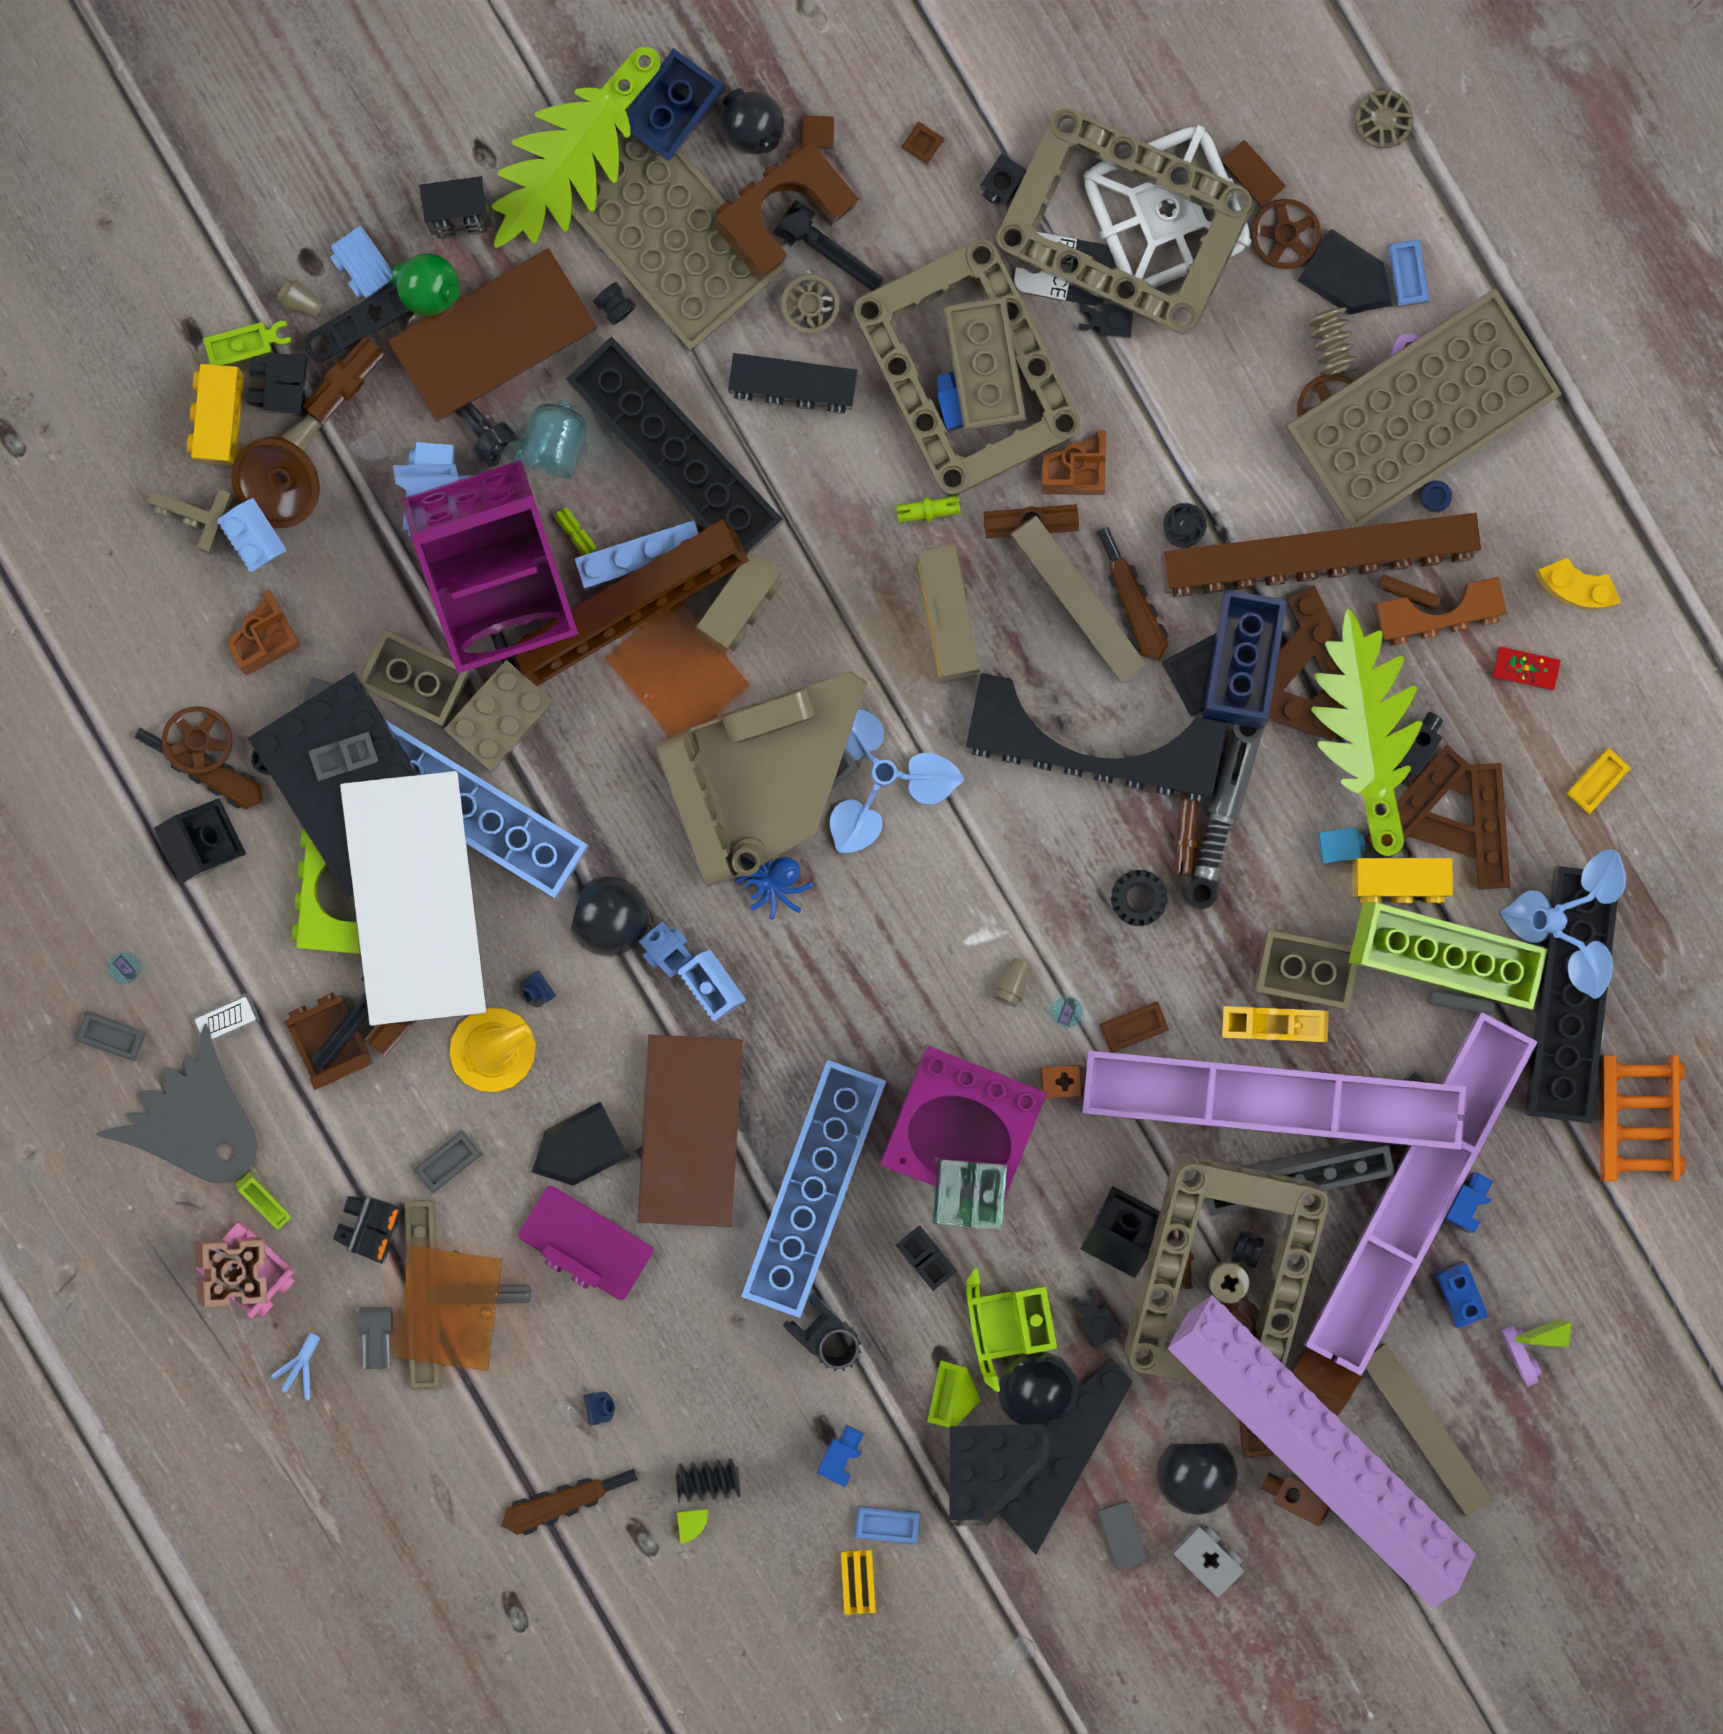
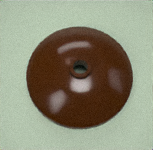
M278 437L259 438L246 445L234 460L231 481L239 504H242L253 498L273 528L293 527L308 518L314 511L320 495L319 476L309 456L294 443ZM281 472L287 476L288 480L282 477Z

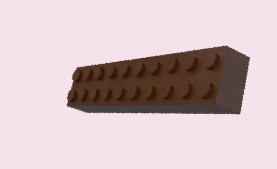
M1476 512L1170 550L1163 552L1161 563L1165 593H1173V598L1191 596L1194 593L1193 590L1204 589V594L1223 592L1225 586L1235 585V590L1254 588L1256 582L1266 581V586L1285 584L1287 578L1296 577L1297 582L1313 581L1318 578V574L1324 573L1328 574V578H1339L1350 574L1349 570L1358 569L1359 575L1377 573L1378 570H1381V566H1389L1390 571L1408 569L1409 566H1412L1413 562H1420L1421 567L1440 565L1445 558H1451L1452 563L1471 561L1474 555L1481 550Z

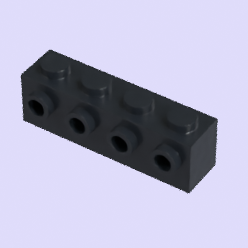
M733 353L728 392L734 394V399L741 401H752L753 397L765 398V403L770 405L783 406L784 401L796 402V408L814 410L815 405L826 406L827 412L845 414L846 409L852 410L857 369Z

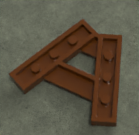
M1314 585L1286 599L1299 629L1279 651L1268 720L1332 741L1335 732L1323 724L1311 711V708L1313 706L1347 708L1329 696L1324 689L1321 690L1313 701L1283 691L1312 657H1314L1321 673L1345 675L1336 665L1325 646L1327 641L1342 642Z
M1446 744L1397 800L1404 841L1409 836L1475 858L1478 890L1511 888L1502 763L1470 765ZM1449 789L1471 796L1473 826L1431 813L1430 811ZM1369 832L1368 835L1364 838V840L1367 841L1373 847L1371 834ZM1385 834L1382 842L1385 846H1390L1393 843V838L1391 835Z

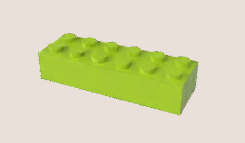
M1363 902L1348 963L1515 1008L1533 1010L1548 949L1384 904Z

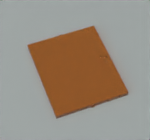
M681 601L662 612L648 625L642 626L637 634L606 658L669 735L704 724L710 718H715L721 709L750 686L722 652L695 634L696 626L699 623Z
M409 1246L396 1358L436 1363L440 1366L450 1365L488 1371L502 1258L460 1253L458 1250L446 1251Z

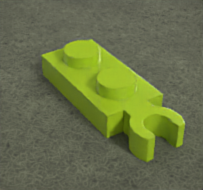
M278 321L269 330H266L264 322L203 338L210 365L228 366L250 360L251 358L264 356L267 353H273L270 344L289 345L292 343L291 337L281 339L277 335L279 329L288 327L287 322Z

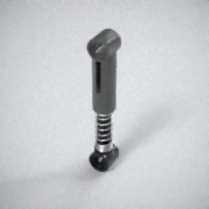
M1231 725L1230 735L1208 812H1211L1210 819L1212 823L1208 825L1209 833L1205 834L1207 840L1203 842L1205 848L1200 850L1203 853L1202 857L1198 858L1200 865L1196 867L1195 874L1192 875L1190 883L1185 890L1187 903L1195 909L1209 908L1217 900V888L1219 885L1217 879H1219L1218 874H1220L1218 871L1221 870L1219 864L1223 862L1221 856L1225 854V851H1223L1224 846L1228 845L1226 839L1230 837L1228 835L1229 829H1232L1230 825H1233L1235 819H1239L1264 729L1256 728L1253 736L1246 737L1240 733L1239 725ZM1245 744L1238 773H1233L1240 745ZM1197 885H1204L1209 889L1210 897L1204 903L1197 902L1193 897V890Z

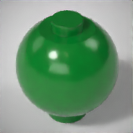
M422 253L415 255L405 263H398L392 273V283L397 288L401 302L415 314L422 316L438 315L446 311L459 296V279L455 268L448 260L437 254Z

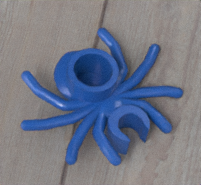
M741 857L744 864L748 866L755 864L747 858ZM781 857L773 863L770 860L766 864L761 865V868L759 867L756 873L750 876H740L735 879L736 883H740L752 877L757 878L748 880L744 888H747L750 884H756L759 892L750 898L758 899L763 894L764 897L751 905L750 909L752 911L758 909L769 900L770 896L771 912L769 918L771 920L776 915V895L790 909L800 913L801 908L790 902L781 892L784 894L802 893L813 887V883L809 882L802 887L786 888L796 883L800 876L799 864L789 857Z

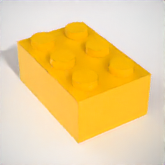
M200 364L199 371H194L193 390H197L196 403L192 402L190 407V421H194V433L188 434L187 452H190L191 458L199 464L233 466L238 451L245 375L238 367Z
M1357 858L1352 860V897H1360V903H1382V897H1391V903H1413V897H1422L1423 903H1445V897L1453 896L1452 858Z

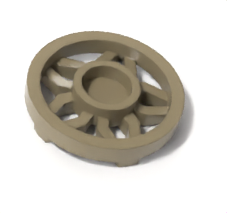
M805 274L796 277L786 286L781 297V309L786 321L794 329L804 333H817L825 330L834 322L839 312L840 301L835 287L830 281L819 275ZM804 280H811L807 285V291L796 284ZM819 281L818 291H812L811 288L815 282ZM823 283L831 290L833 297L827 295L820 296L823 293ZM792 288L801 291L802 294L799 298L795 297L791 292ZM789 295L792 301L798 304L793 305L787 312L786 300ZM823 301L834 302V305L824 307ZM795 309L800 310V315L790 318ZM833 310L830 318L823 324V315L820 312ZM807 316V322L811 328L800 326L795 322ZM812 316H818L817 327L811 320Z

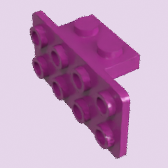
M548 1186L519 1232L520 1240L542 1253V1256L547 1258L544 1262L547 1266L559 1273L562 1269H565L573 1274L571 1280L583 1288L587 1289L589 1285L594 1288L597 1286L618 1300H624L654 1252L651 1245L554 1186Z

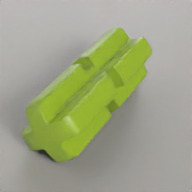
M567 507L554 515L555 520L566 535L571 536L570 540L582 556L593 553L596 550V545L584 529L581 530L579 528L581 525Z

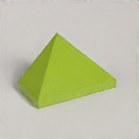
M940 1361L927 1422L950 1428V1426H957L981 1402V1399L967 1367Z

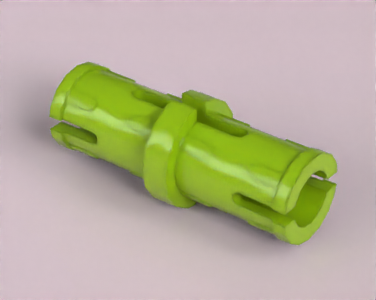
M958 495L930 500V497L923 498L924 501L896 504L899 524L927 519V522H931L933 518L961 515Z

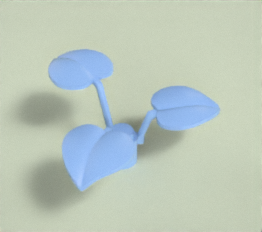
M858 709L846 749L856 761L865 755L874 764L871 778L875 785L864 806L859 801L850 799L839 803L832 811L830 830L836 850L839 853L857 852L868 847L878 838L882 829V817L878 812L869 810L880 787L891 786L896 778L910 780L908 791L912 798L924 805H934L945 800L963 782L964 777L962 773L949 760L934 753H920L912 757L908 763L910 774L897 771L895 764L889 760L879 761L869 751L878 749L882 744L884 738L883 726L876 716Z
M1613 849L1600 852L1585 866L1581 883L1583 888L1590 892L1586 897L1562 905L1557 904L1555 908H1551L1550 901L1544 893L1532 890L1520 895L1511 905L1500 912L1511 930L1529 943H1540L1547 939L1549 933H1553L1555 938H1561L1578 946L1580 950L1574 952L1570 957L1568 974L1573 985L1593 999L1599 998L1610 983L1613 972L1611 954L1607 947L1599 941H1593L1586 947L1583 942L1564 934L1562 930L1567 924V918L1563 911L1592 901L1595 896L1603 904L1613 903L1621 897L1626 885V874L1620 854Z

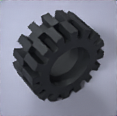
M1133 870L1125 873L1116 881L1111 891V903L1114 913L1117 914L1119 919L1129 925L1145 926L1155 922L1164 913L1168 903V892L1163 884L1164 882L1156 874L1146 870ZM1134 886H1144L1151 893V903L1144 910H1135L1128 904L1127 894Z

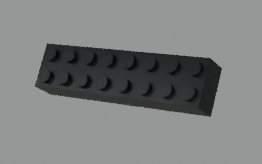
M612 336L566 378L567 383L704 529L724 519L736 531L747 555L750 550L756 549L783 523L782 517Z
M1562 866L1554 867L1550 896L1551 908H1555L1557 904L1562 905L1590 894L1589 891L1583 888L1581 883L1584 869ZM1595 896L1592 901L1564 910L1563 913L1566 915L1567 924L1562 932L1583 942L1586 947L1593 941H1599L1607 947L1612 956L1618 900L1610 904H1603ZM1549 933L1544 947L1548 951L1540 981L1534 1040L1537 1041V1044L1532 1051L1525 1115L1592 1124L1608 987L1596 999L1578 990L1570 980L1568 963L1572 954L1579 951L1580 948L1561 938H1555L1553 933Z

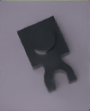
M1102 304L1101 312H1097L1088 306H1080L1079 313L1089 314L1091 322L1089 324L1079 323L1078 331H1090L1093 328H1100V336L1131 339L1133 313L1111 304Z
M1092 1288L1086 1291L1090 1296V1303L1088 1305H1081L1077 1297L1071 1299V1301L1079 1311L1085 1314L1086 1317L1079 1320L1093 1346L1097 1348L1122 1333L1106 1305L1101 1308L1097 1307L1096 1295Z

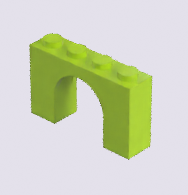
M302 829L300 846L306 849L304 861H299L298 879L303 881L302 892H296L295 910L300 911L299 923H293L292 942H297L296 948L361 954L357 922L338 920L330 916L320 904L318 883L322 873L328 866L307 832Z

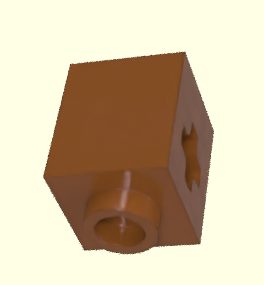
M1079 1065L1041 1067L1042 1091L1047 1093L1045 1099L1081 1097V1090H1085L1086 1071H1080ZM1064 1072L1068 1078L1073 1079V1083L1067 1085V1090L1065 1091L1062 1090L1060 1085L1055 1083L1056 1079L1061 1078V1073Z

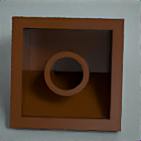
M1305 1347L1289 1370L1338 1417L1363 1376L1334 1362L1335 1355L1329 1359Z

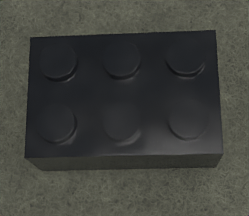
M482 176L419 185L424 222L431 235H437L438 239L452 238L456 236V232L468 230L469 235L482 234L487 232L486 228L493 227L489 191Z

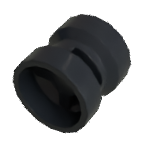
M617 282L609 285L593 300L598 309L606 312L607 319L613 326L622 321L636 308V305L630 298L624 297L622 288Z

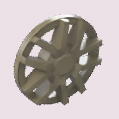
M1392 90L1374 91L1363 98L1355 113L1357 132L1367 144L1381 149L1395 147L1402 143L1411 132L1414 118L1412 108L1405 97ZM1387 95L1383 105L1377 100L1376 96ZM1391 96L1399 100L1393 109L1388 107ZM1371 100L1377 109L1372 111L1365 105L1367 101ZM1401 103L1405 106L1407 113L1396 112ZM1362 110H1364L1369 116H1371L1367 119L1360 121V115ZM1397 118H1407L1408 125L1397 124ZM1372 122L1374 128L1364 133L1361 126ZM1394 129L1405 131L1400 138L1396 139ZM1378 131L1379 142L1373 141L1368 136ZM1389 131L1392 142L1384 143L1383 132Z

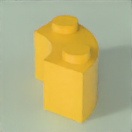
M1568 557L1534 572L1542 587L1555 599L1568 606L1583 610H1601L1621 603L1609 574L1600 576L1584 574L1573 566Z

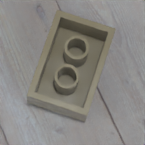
M751 550L747 554L749 561L738 567L695 629L696 635L723 654H726L729 648L735 652L745 638L746 633L742 630L748 623L751 626L755 624L763 612L764 607L761 606L763 600L767 598L771 601L782 584L779 580L781 571Z
M384 629L360 680L367 691L445 727L472 671L468 670L457 674L453 661Z
M505 660L443 730L493 773L555 703L508 660Z
M1266 930L1254 992L1349 1010L1358 966L1348 963L1352 946Z

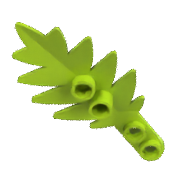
M640 47L633 51L602 89H576L575 95L588 102L560 104L535 112L536 118L564 130L538 132L512 140L513 146L544 159L522 161L497 171L499 177L525 188L516 190L492 204L491 207L494 211L506 216L496 235L495 248L507 244L522 231L525 232L532 244H536L544 224L546 206L563 232H568L572 211L570 181L590 212L595 211L597 179L593 154L611 182L617 183L619 147L615 125L625 138L630 137V124L625 110L660 69V57L654 49ZM642 57H648L651 60L650 65L646 68L639 65V60ZM621 81H628L630 83L629 90H619V83Z
M1347 609L1343 624V642L1327 641L1325 643L1330 656L1345 675L1315 673L1314 678L1329 696L1348 709L1313 706L1311 711L1329 729L1351 743L1319 741L1317 745L1335 764L1359 778L1342 779L1341 784L1350 791L1363 795L1373 847L1381 855L1391 856L1398 853L1404 844V835L1394 788L1407 777L1411 771V766L1393 770L1400 764L1412 747L1423 723L1422 721H1416L1391 735L1389 734L1406 713L1418 687L1413 685L1382 701L1395 683L1405 658L1400 655L1373 669L1380 652L1383 632L1378 630L1364 637L1357 617L1351 609ZM1379 803L1385 804L1387 808L1384 815H1379L1376 812V806ZM1385 834H1389L1393 838V843L1390 846H1385L1382 842Z

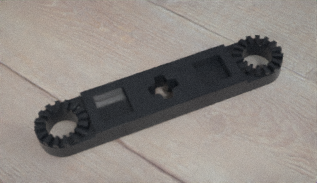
M391 285L308 333L304 341L305 351L313 360H328L358 343L364 337L372 335L412 311L407 309L401 302L396 286ZM373 306L376 310L382 309L383 312L379 314L380 320L378 322H375L373 319H366V316L369 315V307ZM320 336L327 338L329 347L326 352L322 354L315 353L311 348L312 341Z

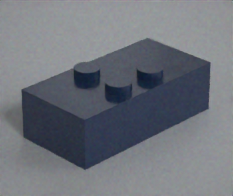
M1225 589L1221 599L1202 718L1258 729L1265 728L1269 719L1287 600Z

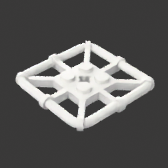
M1198 125L1197 127L1184 128L1147 143L1160 150H1165L1192 139L1184 157V161L1191 163L1200 142L1213 174L1234 183L1232 178H1228L1215 144L1210 135L1204 131L1205 127ZM1132 150L1117 155L1116 157L1119 159H1126L1131 155ZM1105 162L1096 164L1089 171L1086 170L1083 175L1085 190L1102 231L1099 232L1102 240L1106 239L1117 268L1134 276L1117 234L1140 225L1148 245L1135 277L1143 278L1156 247L1173 240L1177 243L1184 263L1142 280L1156 288L1187 275V268L1189 264L1193 263L1194 259L1191 256L1184 236L1200 229L1208 231L1212 223L1206 220L1201 206L1148 182L1135 188H1129L1103 177L1102 175L1118 169ZM1182 170L1176 171L1172 175L1171 181L1175 185H1183L1188 180V174ZM1097 185L1128 197L1136 217L1113 226ZM1231 198L1228 202L1229 209L1240 211L1241 208L1237 198ZM1167 200L1168 204H1175L1176 209L1172 211L1173 216L1167 217L1166 214H1160L1159 209L1162 208V201ZM1247 223L1230 257L1237 255L1245 247L1248 248L1252 240L1249 238L1250 233ZM1126 284L1128 287H1130L1129 291L1135 292V287L1133 285Z

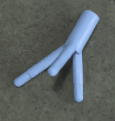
M309 1332L298 1356L271 1375L272 1379H277L293 1368L282 1387V1392L286 1393L302 1367L304 1398L307 1401L310 1400L309 1360L320 1337Z

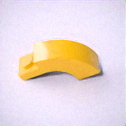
M1223 1006L1222 1038L1327 1042L1329 1011Z

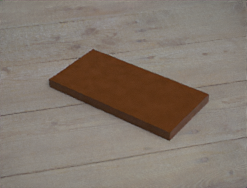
M548 248L454 302L446 311L430 316L388 340V345L437 423L597 330V326Z
M648 1034L637 1222L732 1227L743 1039Z

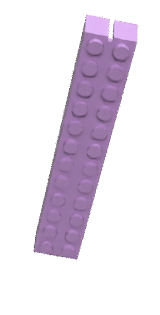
M1483 1012L1476 1015L1441 1084L1467 1087L1465 1116L1458 1115V1121L1464 1122L1462 1150L1407 1146L1394 1171L1395 1175L1391 1176L1308 1333L1303 1343L1304 1346L1329 1359L1334 1354L1336 1355L1333 1360L1334 1362L1358 1375L1363 1374L1537 1041Z
M1088 1051L1082 1113L1462 1150L1464 1122L1458 1121V1115L1465 1116L1467 1087Z
M1213 1295L1190 1310L1180 1325L1179 1331L1171 1341L1168 1350L1432 1608L1458 1593L1476 1555L1469 1545L1463 1542L1423 1500L1419 1499L1378 1456L1361 1442L1357 1435L1353 1434L1313 1392L1309 1391Z

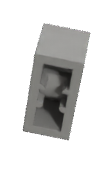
M1197 1524L1172 1550V1553L1219 1598L1244 1572L1240 1566L1243 1560L1231 1548L1225 1551L1220 1547L1217 1542L1221 1538L1209 1526L1203 1530ZM1206 1552L1210 1555L1214 1552L1217 1553L1215 1555L1217 1563L1214 1566L1211 1563L1203 1565L1205 1563L1203 1555Z

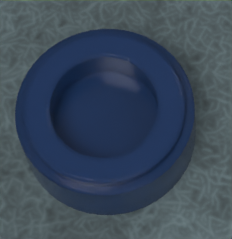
M1431 481L1422 488L1420 501L1426 510L1434 513L1441 512L1450 505L1452 492L1446 483Z

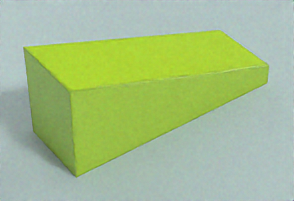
M250 1170L235 1183L238 1191L277 1231L292 1218Z
M1552 1321L1517 1335L1515 1342L1531 1345L1569 1347L1572 1322Z

